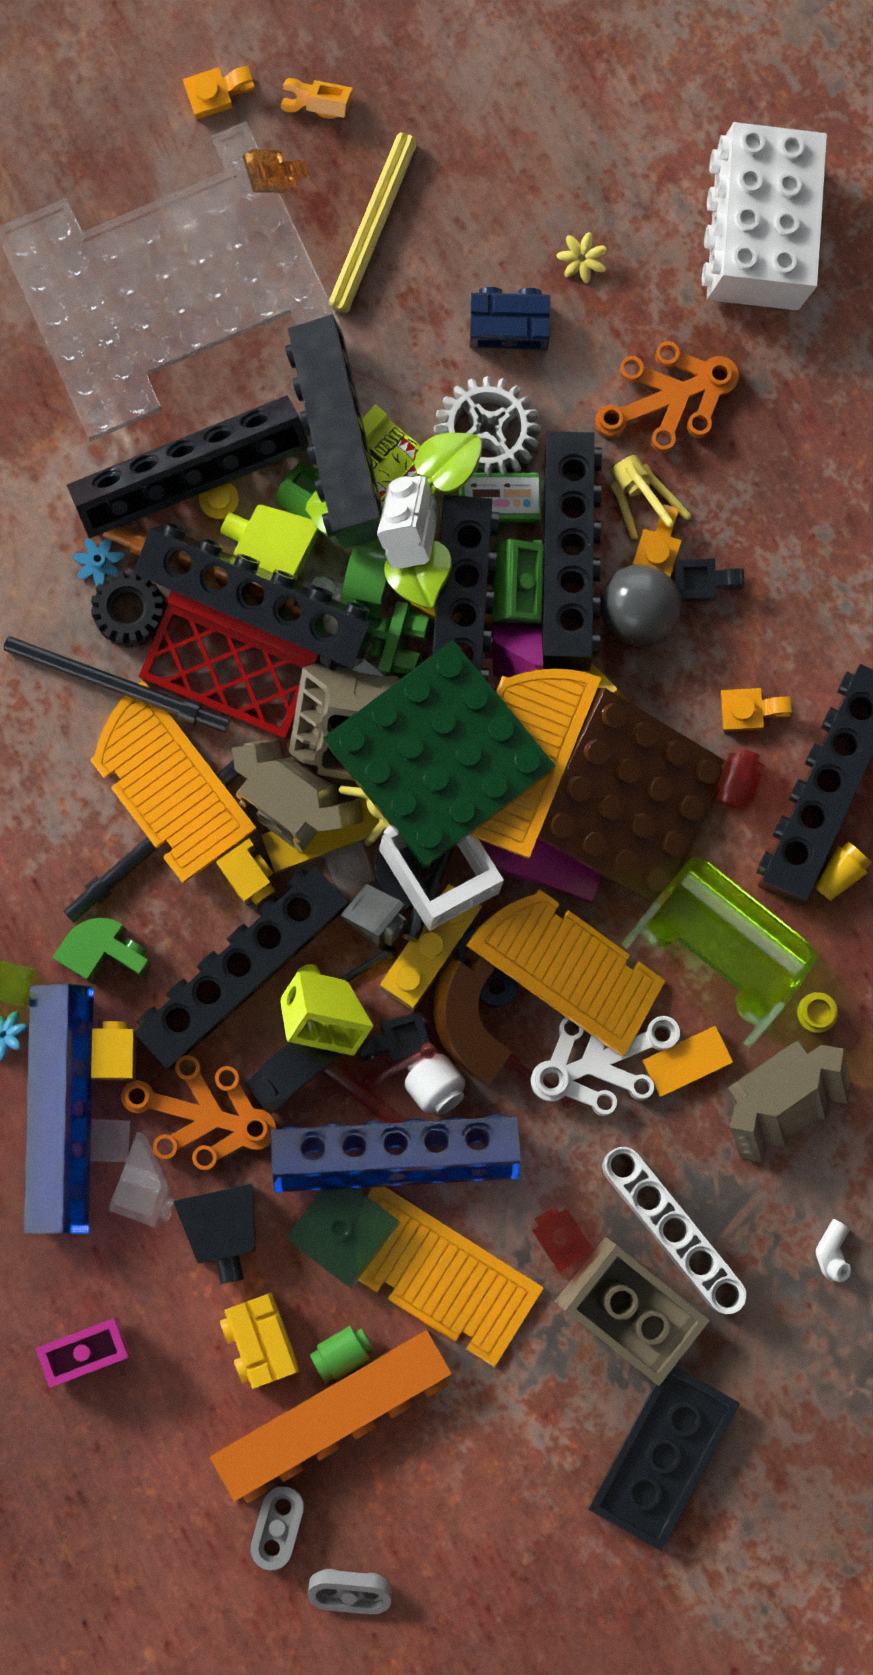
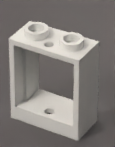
M391 825L383 832L384 835L381 839L379 851L429 931L499 894L504 879L479 839L468 836L457 845L475 872L476 877L429 901L399 850L407 845Z

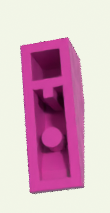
M536 840L529 859L487 842L484 843L485 851L501 875L593 903L601 874L543 841Z

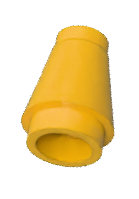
M848 841L842 848L837 847L818 877L814 887L831 902L836 896L868 874L866 869L872 862Z

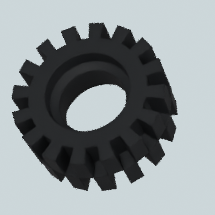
M124 570L118 571V576L113 578L111 575L105 577L106 582L103 585L100 583L95 588L97 593L95 596L92 595L91 613L97 628L106 639H110L113 644L118 646L119 643L124 644L125 647H132L134 643H138L139 646L146 644L145 640L147 638L153 639L155 637L156 630L165 613L164 601L157 585L148 579L134 574V571H131V574H125ZM134 595L143 602L144 610L137 621L122 623L114 617L113 606L121 596Z

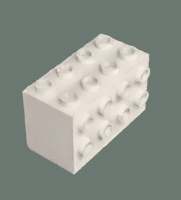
M733 122L726 136L721 135L718 149L712 150L709 165L710 173L715 174L714 187H710L707 197V211H713L712 225H707L704 238V247L710 249L709 263L705 262L702 271V286H707V300L799 310L815 290L818 282L827 133Z

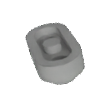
M286 1485L274 1487L266 1494L263 1500L250 1551L254 1562L265 1570L280 1569L286 1565L291 1557L304 1511L303 1498L293 1487ZM279 1499H287L291 1503L289 1513L280 1514L277 1512L275 1504ZM268 1540H275L279 1543L280 1551L277 1554L269 1555L266 1553L264 1544Z
M325 1569L313 1574L309 1580L308 1600L312 1605L322 1610L380 1614L385 1612L391 1605L392 1585L386 1578L376 1573Z

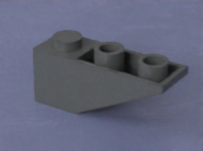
M366 884L341 914V920L377 949H380L384 943L391 947L405 930V904Z

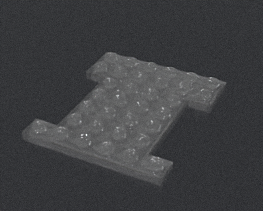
M246 121L210 136L224 172L84 232L81 231L67 198L0 226V243L90 442L162 411L160 402L147 376L290 313L296 325L333 314L342 331V326Z

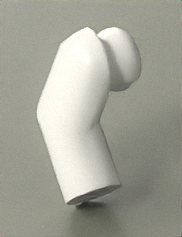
M835 1219L831 1221L816 1248V1257L822 1274L828 1280L844 1282L851 1274L850 1264L845 1262L840 1247L851 1229Z

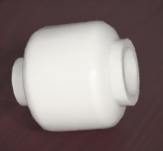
M427 1053L416 1057L409 1064L408 1069L410 1072L405 1079V1088L421 1110L426 1113L437 1112L438 1115H444L463 1100L464 1094L462 1091L465 1088V1079L444 1054L429 1056Z

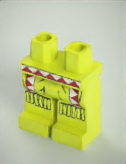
M375 404L362 419L383 507L387 486L391 481L405 476H420L415 469L414 462L416 453L421 446L388 419L387 414ZM433 484L431 496L435 497L440 491Z

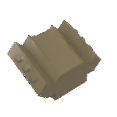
M321 662L303 667L289 753L304 764L318 766L317 775L355 781L323 742V737L399 681L400 678L396 675L377 676L359 673L348 667L331 671Z
M261 740L232 748L235 770L247 779L236 793V796L240 799L239 806L246 814L269 831H272L297 851L303 852L318 831L342 829L363 822L360 800L342 802V795L339 792L340 783L331 784L294 756L282 758L280 740L270 742L268 740Z
M799 1039L728 1087L738 1102L734 1105L730 1129L740 1159L763 1163L766 1144L786 1148L787 1140L816 1119L826 1120L828 1101L848 1104L851 1079L843 1048L820 1045L809 1053Z

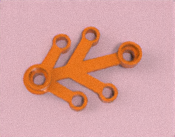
M662 342L656 350V362L661 367L670 368L675 366L696 376L682 382L644 367L643 362L636 356H628L622 360L619 374L621 378L628 383L639 382L657 389L659 392L621 408L617 405L603 406L596 414L595 430L605 439H616L623 434L626 423L668 406L661 426L653 432L651 438V445L655 451L667 453L674 447L676 441L675 431L688 398L704 391L698 412L693 413L687 423V430L691 436L703 438L710 432L712 426L711 416L719 396L730 393L738 383L739 371L732 360L723 356H715L707 361H703L680 352L679 347L674 342ZM664 349H669L673 351L675 357L671 360H665L660 352ZM628 364H634L639 369V372L635 375H629L625 372L624 367ZM716 369H721L726 373V378L724 380H717L713 377L712 372ZM607 414H614L619 422L615 425H608L604 421V417ZM696 419H701L706 423L707 427L699 431L693 427L692 422ZM660 434H665L670 438L671 442L666 446L658 444L656 437Z
M190 1055L179 1058L176 1062L175 1070L180 1078L186 1080L199 1105L154 1093L153 1088L149 1084L140 1080L128 1083L121 1094L124 1107L132 1113L142 1114L149 1109L194 1121L171 1135H160L154 1140L153 1151L157 1157L164 1160L173 1158L180 1148L217 1127L233 1131L232 1134L211 1147L202 1145L195 1149L192 1160L194 1165L201 1170L212 1169L219 1159L242 1146L252 1150L263 1149L271 1144L276 1135V1124L273 1117L262 1109H254L239 1084L240 1076L236 1069L230 1066L221 1067L215 1074V1083L221 1090L227 1091L239 1116L221 1111L200 1073L201 1066L199 1061ZM187 1060L193 1061L196 1066L195 1072L189 1076L183 1075L180 1070L182 1063ZM225 1071H230L235 1075V1081L231 1086H223L220 1083V1076ZM135 1089H141L145 1093V1099L141 1104H133L130 1100V1094ZM254 1121H258L263 1125V1132L258 1137H253L248 1133V1126ZM164 1139H169L173 1143V1150L168 1155H162L158 1150L159 1143ZM203 1150H209L213 1155L212 1162L207 1166L200 1165L197 1160L198 1154Z

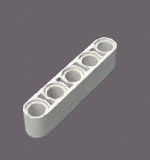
M618 1147L610 1151L604 1157L602 1163L605 1177L708 1306L715 1312L722 1314H734L745 1305L747 1298L743 1284L639 1154L628 1147ZM619 1154L629 1157L633 1164L632 1172L624 1178L616 1176L611 1169L612 1159ZM644 1186L652 1187L658 1194V1203L651 1210L643 1209L637 1202L638 1191ZM671 1218L679 1220L684 1226L683 1237L675 1243L667 1240L663 1234L664 1224ZM696 1251L705 1252L710 1259V1267L702 1275L695 1274L689 1266L690 1257ZM724 1283L730 1284L736 1291L735 1302L729 1307L719 1305L715 1297L717 1288Z

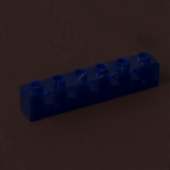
M491 1114L485 1118L478 1119L452 1116L442 1121H425L413 1118L403 1123L385 1124L381 1121H368L362 1125L352 1126L328 1123L316 1128L288 1125L280 1130H271L274 1193L520 1179L521 1154L517 1116L507 1117L503 1114ZM479 1142L487 1147L482 1150H474L469 1145ZM432 1145H441L446 1149L441 1152H432L427 1148ZM392 1147H400L405 1150L398 1155L387 1152ZM352 1149L364 1152L358 1157H350L345 1154ZM313 1151L323 1154L317 1159L304 1157L307 1153Z

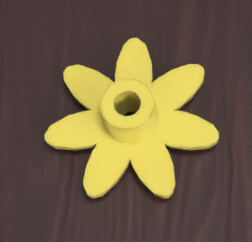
M590 232L585 234L581 244L573 236L568 235L566 237L567 245L571 251H562L557 254L559 260L571 262L565 270V277H571L579 270L583 282L588 283L591 278V269L597 272H605L604 264L596 258L602 256L607 248L605 246L592 247L593 239Z

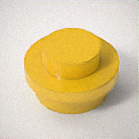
M228 482L199 494V503L202 511L210 518L225 519L229 512L234 513L239 504V496L236 488Z
M814 992L808 994L800 1001L797 1008V1017L802 1027L813 1033H822L831 1029L836 1023L838 1008L835 1001L829 995Z

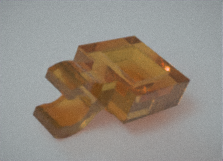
M250 149L242 156L253 192L284 193L289 188L298 185L296 178H307L310 176L304 160L284 161L281 150Z

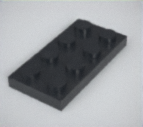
M674 1366L660 1386L657 1384L653 1385L587 1509L662 1551L740 1403Z

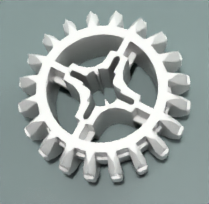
M488 376L483 379V387H477L476 381L472 378L468 380V392L460 386L454 387L453 393L456 399L445 396L442 404L447 410H437L436 419L441 424L434 426V435L455 433L454 426L456 421L465 411L469 416L468 421L472 426L467 433L479 436L482 442V449L491 451L495 456L490 458L480 457L474 473H487L488 476L489 473L505 474L507 473L506 468L512 473H520L521 466L518 461L526 464L531 462L532 455L527 450L533 451L538 449L539 441L533 437L541 432V426L532 423L538 419V411L533 409L526 410L531 405V398L526 396L518 400L517 398L520 393L518 385L512 387L509 392L505 391L506 380L503 378L498 381L497 387L490 386L491 379ZM491 403L502 408L496 411H487L480 404ZM515 418L519 426L520 436L516 444L509 449L502 432L508 428L509 422ZM481 425H484L487 429L494 427V435L491 436L487 431L480 434Z

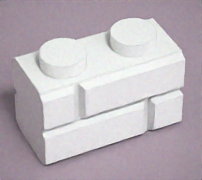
M421 475L400 477L391 481L387 486L377 536L382 548L386 549L385 555L391 568L400 569L427 564L430 560L439 508L434 496H431L432 490L427 478Z

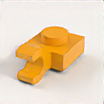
M248 66L236 68L225 77L222 76L220 68L217 67L182 79L196 120L233 108L230 97L255 89Z
M288 78L283 84V90L292 91L296 94L297 98H283L280 108L286 112H296L303 106H306V111L316 112L317 115L323 118H344L351 102L353 87L316 80L311 85L295 78Z
M664 504L663 507L675 524L679 509ZM659 518L655 532L643 529L632 565H650L664 571L670 577L682 541L670 537L674 525L668 527L662 518Z
M761 688L721 690L720 692L723 732L763 730V718L790 717V713H792L791 697H774L762 700Z

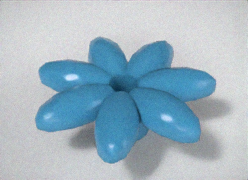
M86 538L85 548L88 554L75 553L72 556L74 561L85 565L79 571L78 579H85L93 574L96 586L99 583L103 585L105 573L111 575V577L118 576L117 572L119 570L113 563L122 560L125 556L124 553L110 552L112 544L110 539L105 538L98 548L95 542ZM96 559H101L100 562H95Z
M17 1011L12 1012L6 1021L0 1015V1061L5 1059L8 1048L14 1050L21 1049L18 1036L24 1033L28 1026L17 1024L19 1018Z

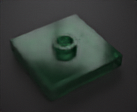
M334 1172L285 1239L352 1289L401 1222Z

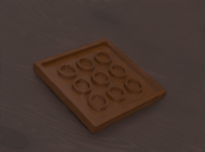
M597 688L537 839L653 905L662 906L729 762L610 690Z

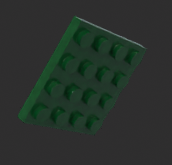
M454 640L450 641L323 737V742L425 869L550 774L556 767Z

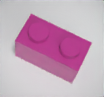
M119 1317L35 1348L49 1388L132 1357Z

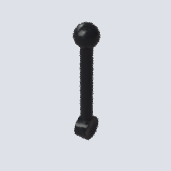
M389 945L383 947L379 955L339 979L350 982L384 960H394L397 956L396 948Z

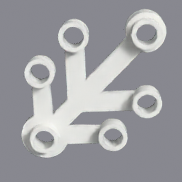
M668 1016L656 1017L650 1022L646 1032L635 1036L625 1056L618 1055L610 1048L604 1049L605 1045L591 1035L583 1058L566 1065L573 1043L580 1039L584 1030L578 1026V1034L574 1036L568 1035L564 1030V1025L572 1021L565 1017L559 1026L560 1037L551 1060L538 1064L532 1072L530 1081L532 1090L542 1100L552 1102L567 1096L592 1106L593 1111L599 1116H608L616 1109V1096L608 1090L597 1092L574 1080L591 1075L628 1090L630 1095L636 1100H646L654 1091L653 1080L647 1075L640 1074L636 1076L614 1067L612 1064L652 1047L660 1051L673 1047L680 1037V1028L677 1022ZM658 1028L665 1029L669 1034V1039L665 1042L657 1040L655 1030ZM546 1075H554L558 1079V1086L552 1089L546 1087L543 1083V1078ZM635 1082H646L649 1087L648 1093L643 1095L637 1093L634 1089ZM601 1096L608 1097L612 1103L611 1108L608 1110L600 1109L597 1105V1099Z

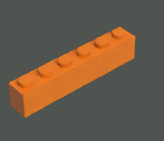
M426 1329L224 1447L209 1458L233 1501L235 1502L243 1497L246 1503H249L268 1491L265 1483L277 1476H280L284 1482L302 1472L304 1467L301 1462L311 1456L316 1455L320 1461L339 1450L340 1446L337 1441L352 1433L356 1440L375 1429L374 1419L386 1412L393 1418L412 1407L409 1399L424 1391L425 1395L429 1397L448 1386L445 1378L452 1373Z

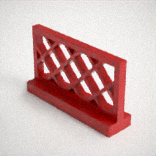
M171 590L167 600V608L138 677L273 734L287 738L295 717L300 683L284 690L275 669L289 663L300 667L310 666L320 662V655ZM174 614L189 620L195 636L176 644L173 643L168 629ZM196 623L209 628V630L200 633ZM216 632L224 634L231 651L210 659L202 638ZM164 638H166L169 647L160 650ZM233 639L247 645L236 649ZM197 641L205 662L184 670L176 649ZM254 647L262 650L268 667L247 675L239 653ZM171 652L180 673L165 679L151 674L150 672L156 658ZM269 654L283 660L273 664ZM234 656L242 677L221 686L213 664ZM208 667L216 688L203 694L194 692L187 675ZM271 671L279 693L258 701L250 679ZM182 678L185 687L175 684L172 681ZM245 682L253 704L241 709L230 707L224 690ZM295 692L293 700L289 704L286 695ZM219 693L222 703L209 698V696ZM281 697L287 714L282 726L278 727L266 722L260 706ZM255 708L259 718L245 712Z

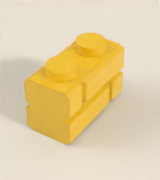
M272 1292L224 1310L227 1318L220 1320V1324L227 1343L236 1342L241 1357L235 1359L234 1363L242 1383L249 1381L252 1389L300 1371Z

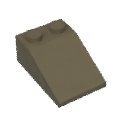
M606 1237L554 1301L658 1386H660L710 1321Z

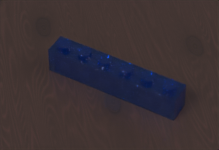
M68 983L30 986L28 1005L29 1042L27 1046L28 1083L26 1087L27 1124L25 1129L24 1233L89 1234L94 987Z

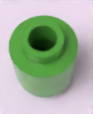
M350 1325L316 1345L317 1350L312 1352L310 1357L319 1374L327 1383L334 1378L336 1381H339L371 1362L368 1353L373 1351L374 1348L362 1328L355 1332Z

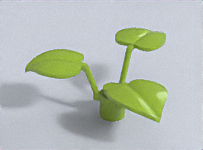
M443 433L435 435L425 441L416 453L415 469L419 475L427 478L430 488L434 484L435 488L442 493L454 492L463 487L475 472L482 452L481 439L476 434ZM315 491L308 500L305 510L310 515L317 529L327 535L322 519V514L328 512L326 502L321 503L317 491ZM433 540L430 560L427 564L395 569L390 567L386 559L384 567L385 577L390 586L404 599L420 607L433 610L439 594L449 578L452 558L448 549L443 544Z

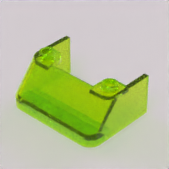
M691 858L621 943L623 947L628 949L640 933L654 946L670 947L678 940L740 990L735 997V1003L740 1016L746 1021L755 1024V1027L743 1042L748 1048L753 1045L784 1009L817 962V954L814 948L804 938L713 865L700 858Z

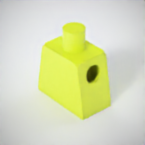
M264 505L256 507L250 521L229 512L220 530V534L238 542L233 553L235 557H237V554L251 556L260 561V568L272 573L275 569L282 570L294 575L297 579L321 533L312 519Z
M307 964L300 967L281 997V1009L288 1042L354 1056L373 1028L371 1020L350 984L343 979L321 975L316 965Z

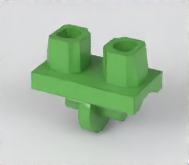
M399 601L396 603L392 621L388 618L379 617L377 628L374 630L370 641L372 646L369 653L371 657L381 658L378 670L384 673L385 676L396 675L397 677H404L422 663L423 656L420 653L407 651L406 647L409 638L427 642L433 626L431 619L418 612H414L408 603Z

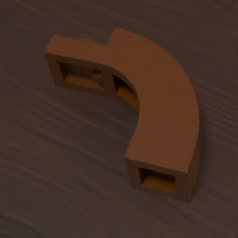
M468 947L465 953L467 959L464 963L448 958L439 974L433 1000L434 1021L438 1036L449 1056L473 1077L490 1085L513 1051L489 1034L479 1015L481 990L496 967Z

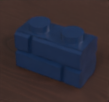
M483 287L479 289V293H471L470 348L548 350L550 339V295L542 294V291L537 288H523L518 291V294L502 293V289L497 287Z

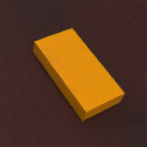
M716 1026L641 1061L648 1076L654 1082V1089L659 1098L733 1063Z

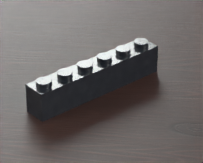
M333 314L288 328L291 344L286 345L285 349L291 367L297 369L298 377L292 379L298 400L304 401L305 411L300 412V418L305 433L307 435L311 434L313 444L307 446L313 468H318L320 478L315 479V487L321 503L326 502L328 512L322 514L324 527L329 537L335 536L344 550L379 539L377 532L383 507L344 335Z

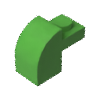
M379 539L353 546L343 584L341 603L347 604V601L359 603L370 609L369 615L379 619L388 581L384 572L387 559L385 555L386 549H383Z
M94 918L78 924L68 933L52 957L58 963L90 983L108 956L141 977L144 976L151 965L149 960L143 957L147 952L145 948L129 938H126L123 944L118 941L126 928L123 924L108 918Z

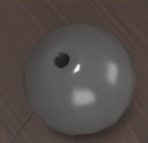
M630 565L617 571L604 587L600 596V614L607 630L619 641L631 646H651L666 639L676 626L682 614V598L676 583L664 571L650 565Z

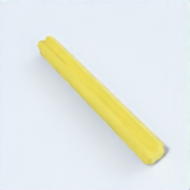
M399 133L396 136L329 299V307L335 311L345 314L350 310L416 149L417 140L411 135Z

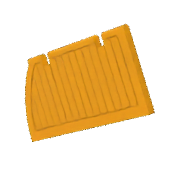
M542 669L521 673L509 678L502 676L496 693L556 767L550 774L469 836L524 858H530L601 677L568 669Z
M143 679L138 683L149 687ZM124 696L119 701L103 727L97 743L95 756L90 761L104 779L113 773L117 774L120 781L114 784L111 789L155 848H159L165 842L169 843L172 850L165 854L163 858L179 880L185 883L255 832L257 828L167 711Z
M540 889L535 895L519 899L498 910L478 928L467 943V947L620 1056H625L665 983L662 977L640 961L636 963L633 970L625 965L630 954L571 911H566L563 918L554 914L559 903Z
M377 1181L374 1183L363 1207L358 1227L357 1260L360 1275L356 1280L376 1293L383 1282L392 1286L395 1289L389 1295V1301L453 1342H456L460 1333L464 1332L472 1337L466 1350L492 1367H495L544 1287Z

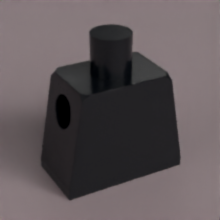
M247 1184L175 1200V1208L197 1263L215 1261L220 1285L243 1280L244 1275L239 1255L256 1251L253 1185Z

